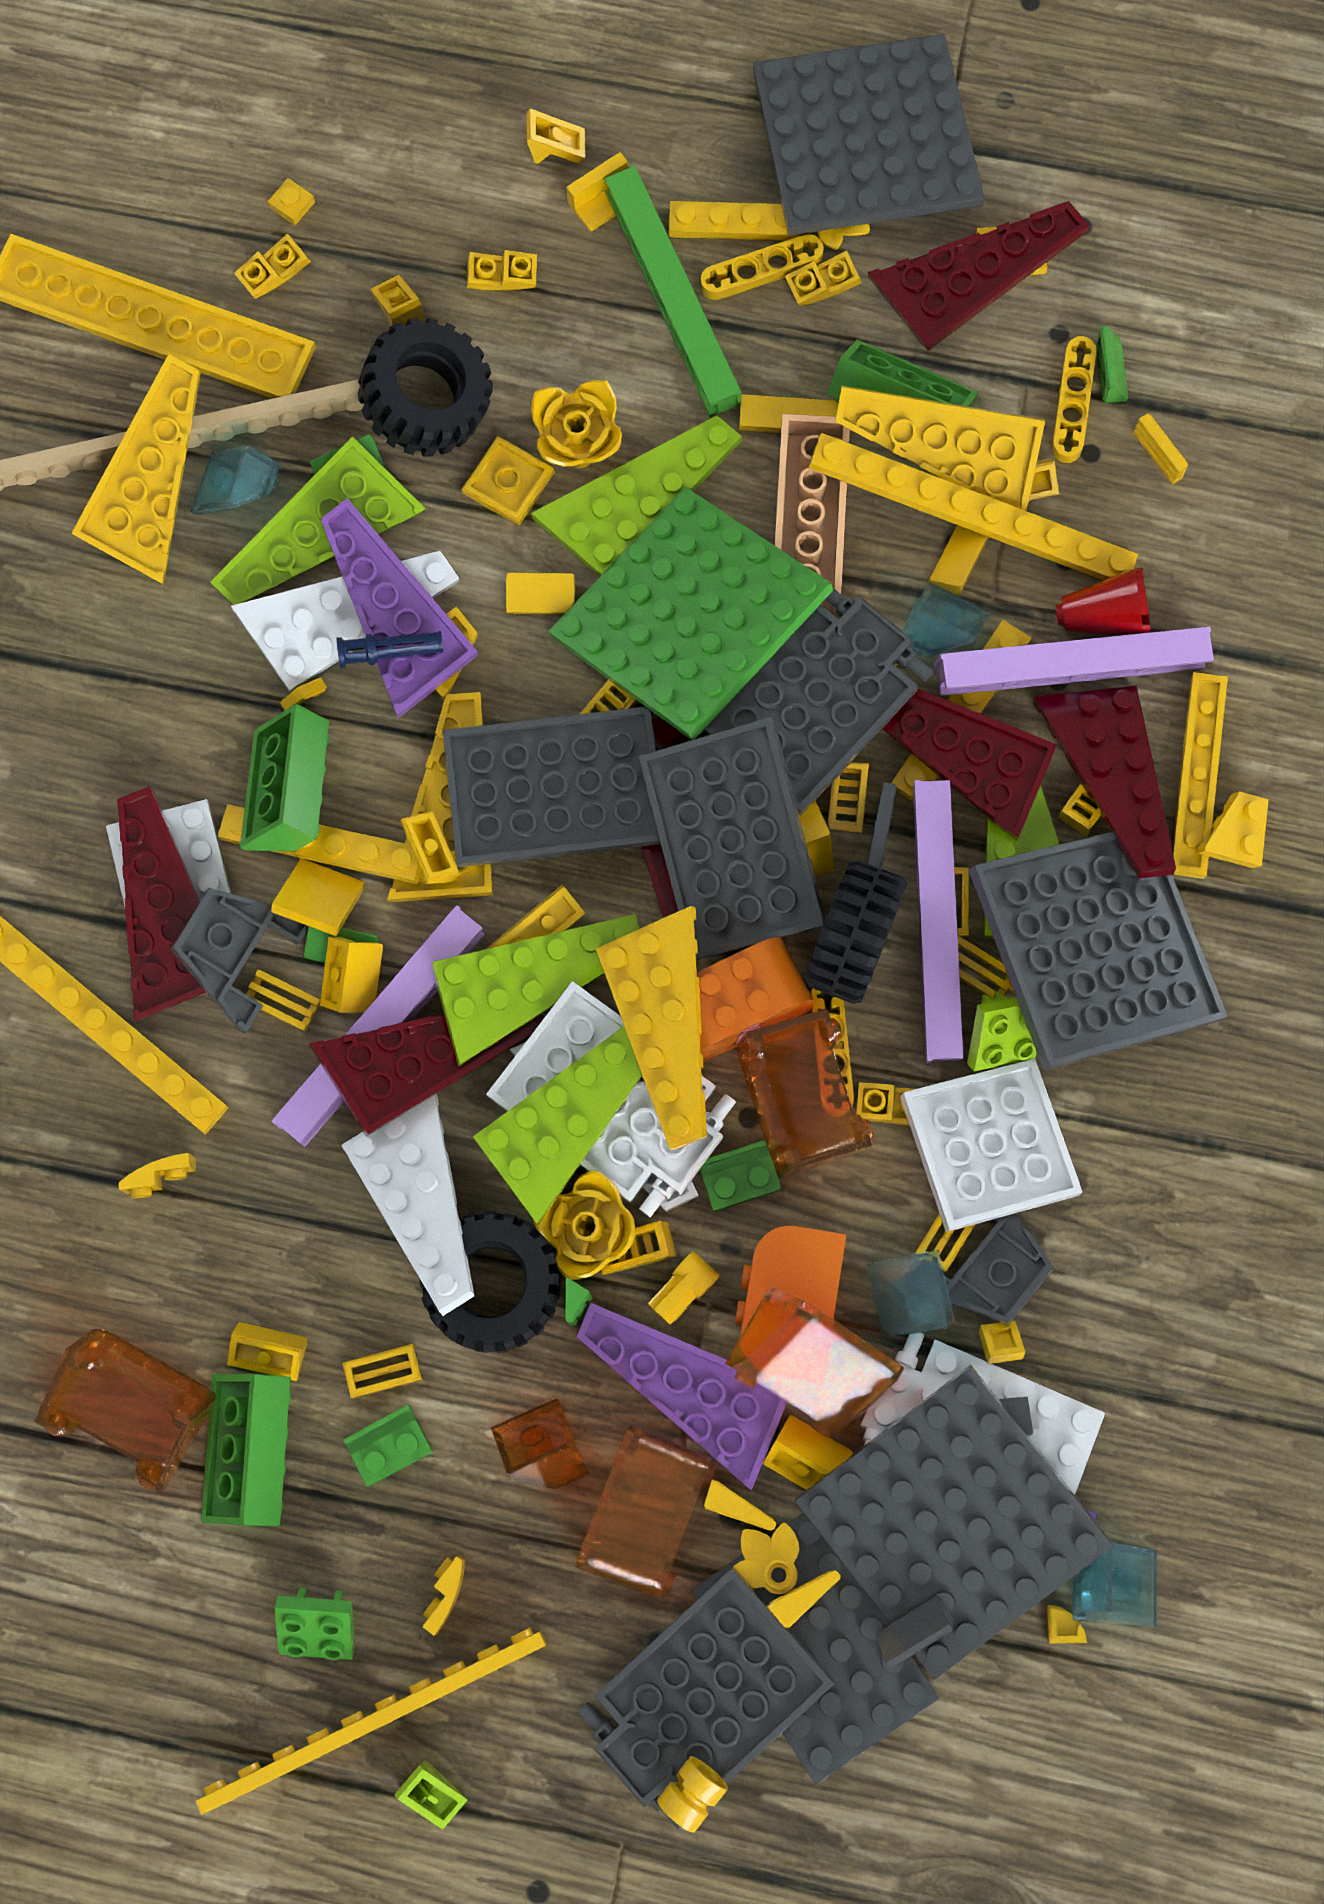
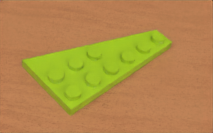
M715 416L532 512L531 518L600 577L685 487L694 492L742 442V436L720 417Z

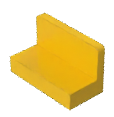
M621 152L566 187L569 206L589 231H594L615 217V213L605 194V191L609 190L605 183V178L628 169V161Z
M329 936L320 1006L339 1013H364L377 997L383 945L377 942H355L343 937Z
M790 1415L762 1464L807 1490L849 1458L853 1452L800 1419Z

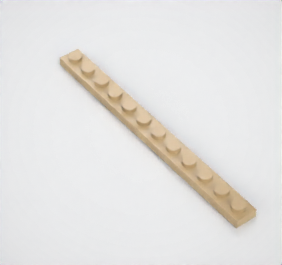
M359 379L193 416L188 448L198 447L201 443L211 440L226 441L242 433H261L273 426H292L299 423L300 420L313 417L323 419L335 412L344 410L359 411L364 406V404L358 401ZM126 432L0 460V491L4 487L17 484L31 485L43 478L66 477L70 472L83 469L88 471L100 469L103 465L110 463Z

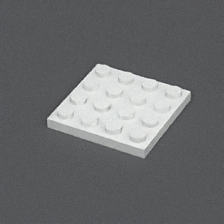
M1035 1058L903 1092L900 1096L946 1232L1073 1198L1083 1193Z

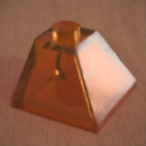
M558 1398L491 1427L509 1480L558 1489L589 1475Z

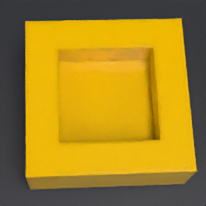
M287 178L267 202L271 210L295 226L315 203V199L311 193Z
M1012 1321L1009 1325L993 1323L980 1326L978 1334L988 1364L1022 1360L1026 1351L1016 1321Z

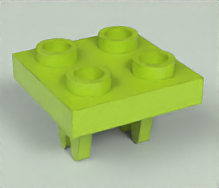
M1000 992L994 993V999L986 994L982 995V1004L977 1005L967 1061L970 1068L975 1072L1036 1058L1037 1052L1017 998L1008 999Z

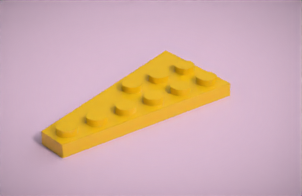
M841 385L835 422L884 446L893 453L910 460L941 479L1027 511L1045 425L1044 419Z
M481 692L446 694L435 731L436 736L432 750L427 759L422 784H420L411 815L433 810L455 863L456 855L443 730L482 726ZM406 836L405 843H406V844H410V843H409V840H408V838H407V836ZM491 864L459 867L457 877L448 883L427 884L422 871L420 872L417 884L394 879L387 900L389 903L490 896L493 895Z

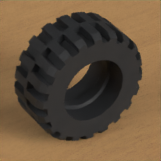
M418 318L407 319L405 326L398 322L390 326L388 332H382L376 339L374 346L371 347L359 375L358 401L364 404L362 414L365 420L373 421L371 429L377 436L385 435L388 438L386 443L393 448L398 444L404 447V453L414 455L415 451H422L423 457L434 456L436 450H439V453L442 455L452 452L454 446L461 447L467 442L470 435L474 434L488 410L491 402L489 398L493 392V382L488 380L492 374L490 366L487 362L482 363L484 353L479 346L474 348L470 344L472 341L470 336L465 332L460 335L454 331L456 326L446 323L445 326L438 325V320L427 318L425 323H420ZM409 366L426 367L437 372L450 386L454 399L453 405L444 409L434 410L414 404L401 391L397 383L396 372Z
M859 860L849 862L829 909L804 981L810 988L852 1004L862 1002L907 886V882L903 877Z
M484 1211V1214L478 1215L474 1213L463 1216L464 1219L461 1220L467 1258L475 1252L487 1248H497L509 1252L520 1262L524 1270L525 1288L523 1295L514 1308L499 1316L488 1317L478 1315L469 1310L464 1303L442 1316L420 1280V1287L423 1291V1297L421 1298L424 1307L427 1309L434 1325L449 1339L465 1348L482 1353L508 1352L509 1349L515 1347L520 1348L529 1343L528 1340L535 1335L538 1336L545 1329L544 1326L549 1319H552L556 1311L555 1307L561 1293V1274L557 1268L556 1256L545 1237L532 1224L517 1218L516 1215L510 1213L499 1214L495 1211Z

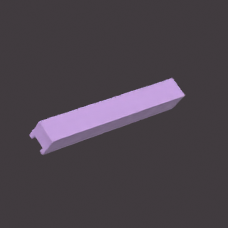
M1211 627L945 653L940 654L933 664L937 672L940 696L1199 670L1206 667L1205 663L1214 661L1210 638Z
M914 780L913 804L925 1064L961 1061L963 1059L950 780Z
M456 905L345 1035L377 1030L380 1027L414 1020L438 992L431 966L432 962L471 953L485 936L482 932L483 928ZM321 1064L271 1121L279 1129L285 1130L304 1147L344 1102Z

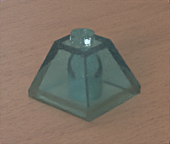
M250 445L213 451L190 512L199 515L232 510L270 495L277 484V473L281 464Z
M930 583L913 606L902 632L914 641V644L911 646L914 651L929 657L973 643L991 612Z
M939 1250L867 1264L883 1336L915 1334L946 1328L955 1321Z
M1113 1543L1111 1549L1081 1570L1074 1579L1072 1598L1073 1620L1098 1624L1156 1627L1157 1550Z

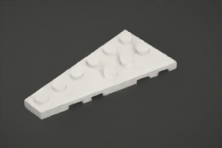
M441 551L401 561L432 598H435L459 582L460 578ZM343 577L231 606L232 611L290 693L339 661L336 637H342L343 640L365 638L364 630Z
M436 1094L369 1136L361 1132L342 1144V1147L437 1309L444 1316L474 1297L468 1258L464 1250L463 1231L456 1207L457 1199L449 1156L446 1152L443 1136L444 1129L439 1115V1102Z

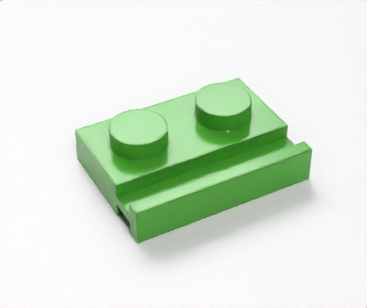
M766 1140L710 1157L700 1168L713 1212L782 1190Z
M410 1405L398 1409L343 1440L368 1488L433 1453Z

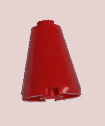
M1143 567L1134 568L1062 596V604L1056 605L1058 625L1065 624L1066 631L1114 635L1151 633Z

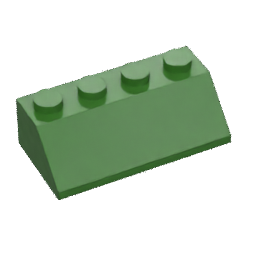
M857 339L840 357L827 395L834 397V400L838 403L842 385L972 407L979 392Z
M295 704L254 730L240 842L241 849L250 851H297L317 839L320 830L318 824L320 806L323 800L322 784L326 771V747L329 742V720Z
M212 1374L201 1523L280 1526L283 1511V1478L286 1472L285 1450L288 1437L287 1421L288 1407L291 1399V1377L261 1374Z

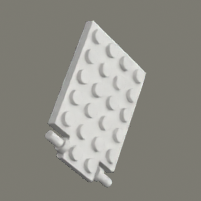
M572 981L487 1092L486 1096L504 1110L509 1111L622 1028L624 1024L621 1016ZM642 1076L580 1166L588 1172L597 1170L604 1174L615 1184L620 1196L630 1203L651 1174L657 1177L651 1186L653 1191L639 1208L640 1211L651 1218L665 1198L669 1199L674 1191L680 1195L683 1193L723 1139V1135L719 1133L724 1125L722 1121L736 1101L727 1094H724L711 1113L706 1112L707 1137L679 1149L670 1150ZM702 1076V1091L705 1092L706 1102L715 1090L716 1085Z
M911 1330L903 1351H898L895 1361L887 1358L860 1424L861 1428L866 1430L863 1440L866 1441L864 1445L971 1364L998 1399L1028 1396L1033 1434L1028 1437L1075 1495L1105 1413L998 1366L988 1364V1362L937 1340H934L922 1372L915 1370L918 1363L916 1355L923 1341L924 1334Z

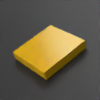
M497 435L463 486L462 494L520 526L554 475L555 470L554 467Z
M300 858L273 901L271 912L337 936L363 893L365 882Z

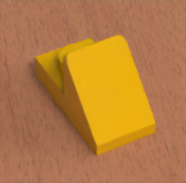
M533 109L527 111V143L535 164H539L550 154L577 164L585 159V128Z
M400 275L370 289L375 302L385 313L390 326L398 322L405 326L407 319L418 318L420 322L423 321L420 299Z

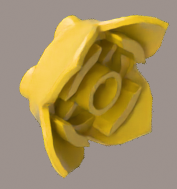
M589 380L582 383L572 393H568L560 387H547L534 391L531 414L540 434L537 439V449L545 461L563 467L576 466L578 468H586L590 463L605 460L619 449L622 432L620 427L615 424L617 411L616 397L607 380ZM579 425L583 426V431L575 433L571 431L572 426L576 429Z
M597 1170L581 1175L574 1182L570 1193L560 1194L547 1210L539 1225L534 1221L537 1231L557 1250L558 1270L564 1277L570 1280L591 1277L609 1262L622 1257L633 1244L636 1233L634 1218L631 1212L623 1205L615 1184ZM594 1219L596 1227L590 1235V1232L585 1230L587 1222L592 1223Z

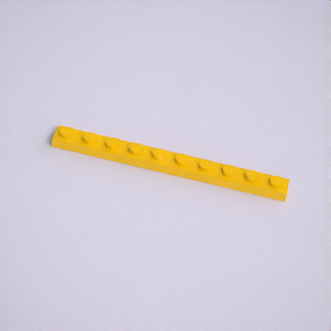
M821 433L808 466L809 469L982 535H987L995 540L1100 580H1106L1134 569L1138 554L824 433Z
M0 916V962L206 1135L229 1107Z
M531 1627L511 1636L513 1644L502 1650H499L498 1645L495 1644L477 1653L479 1661L467 1667L463 1661H460L442 1670L445 1678L431 1683L428 1677L410 1686L411 1694L400 1700H397L396 1695L393 1694L375 1703L377 1711L365 1717L359 1711L342 1719L341 1724L343 1728L329 1734L326 1727L306 1737L309 1744L296 1751L292 1744L273 1753L274 1762L262 1768L257 1761L237 1771L240 1778L229 1784H226L224 1778L204 1787L205 1796L196 1800L201 1815L546 1646L548 1643L542 1630L533 1634Z

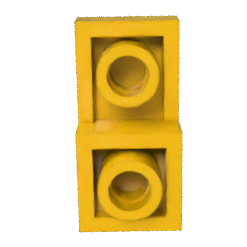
M287 233L264 255L259 251L254 254L234 274L250 294L257 299L292 278L307 266L311 260Z
M504 250L503 256L470 252L467 263L466 288L480 290L535 288L537 254Z
M847 250L819 265H816L815 261L785 276L799 306L830 298L862 284Z
M859 1082L856 1119L910 1126L900 1096L903 1092L914 1089L896 1088L895 1085Z
M184 1153L151 1162L119 1182V1190L130 1194L132 1199L151 1197L152 1191L162 1190L161 1176L165 1175V1180H180L187 1178L186 1173L196 1172V1158L190 1153Z
M460 1555L456 1556L453 1561L447 1557L434 1574L439 1579L434 1587L445 1597L442 1601L436 1597L423 1614L428 1620L422 1627L433 1636L437 1635L445 1624L458 1598L465 1570V1559Z

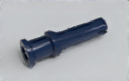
M441 631L375 638V635L366 634L365 638L350 640L336 637L340 669L346 668L347 664L368 662L369 665H375V663H378V659L444 653ZM424 643L423 645L394 648V646ZM387 647V649L377 650V648ZM364 650V651H359V652H349V653H348V651Z

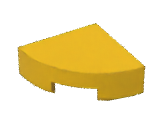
M320 677L297 687L280 704L284 710H287L295 704H302L311 697L316 698L326 690L327 686Z
M1046 1605L1048 1643H1087L1084 1628L1073 1614L1062 1607Z

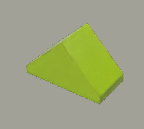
M426 1760L416 1768L394 1794L399 1801L442 1830L468 1801L456 1787Z

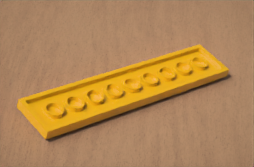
M10 234L0 255L1 302L166 360L168 354H171L196 368L202 374L272 399L296 393L316 349L314 341L14 234Z

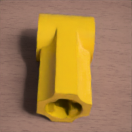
M692 1251L672 1273L673 1277L648 1303L669 1325L676 1321L696 1298L702 1297L720 1277V1274L695 1251Z

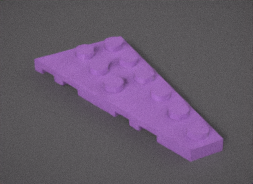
M347 498L323 516L321 522L365 636L366 634L375 635V638H385L438 631L442 633L444 653L378 659L376 664L399 719L477 657L478 651ZM424 643L394 646V648L423 645ZM387 647L377 648V650L387 649Z
M590 1303L577 1338L752 1491L793 1387Z

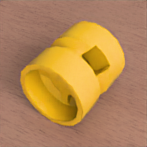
M690 1756L676 1774L679 1781L670 1782L656 1801L663 1812L676 1824L689 1832L695 1833L708 1816L707 1806L715 1807L728 1790V1786L710 1766L700 1759Z

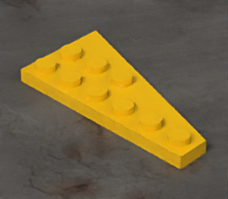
M168 354L71 533L163 585L201 375L199 370L171 354Z
M689 906L596 948L670 1150L679 1149L707 1137L705 1092L702 1091L701 1073L703 1054L700 1053V1034H702L700 987L696 971L698 945L694 930L696 907Z

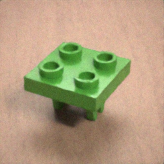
M300 1587L297 1597L277 1595L274 1608L279 1655H288L296 1658L305 1656L326 1658L328 1660H353L355 1642L352 1601L343 1600L344 1591L336 1590L334 1600L306 1597L307 1588Z

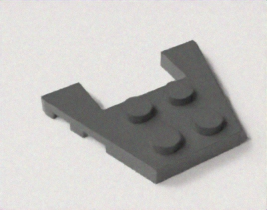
M208 888L170 950L240 1032L246 1033L263 1005L233 987V982L266 927H269L297 945L303 939L309 926L272 913V905Z
M1014 1213L992 1219L997 1224L952 1279L946 1277L924 1258L920 1257L901 1280V1284L905 1288L1009 1325L1050 1275L1054 1267L1028 1228L1025 1227L1019 1216Z

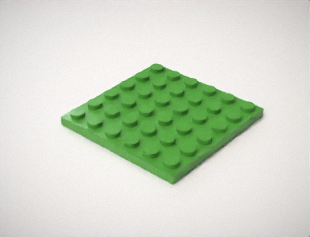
M685 487L548 632L552 639L689 739L695 740L830 595L833 587L828 580Z

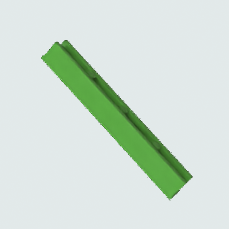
M635 165L606 177L605 183L609 190H606L605 194L709 417L734 407H740L742 392Z

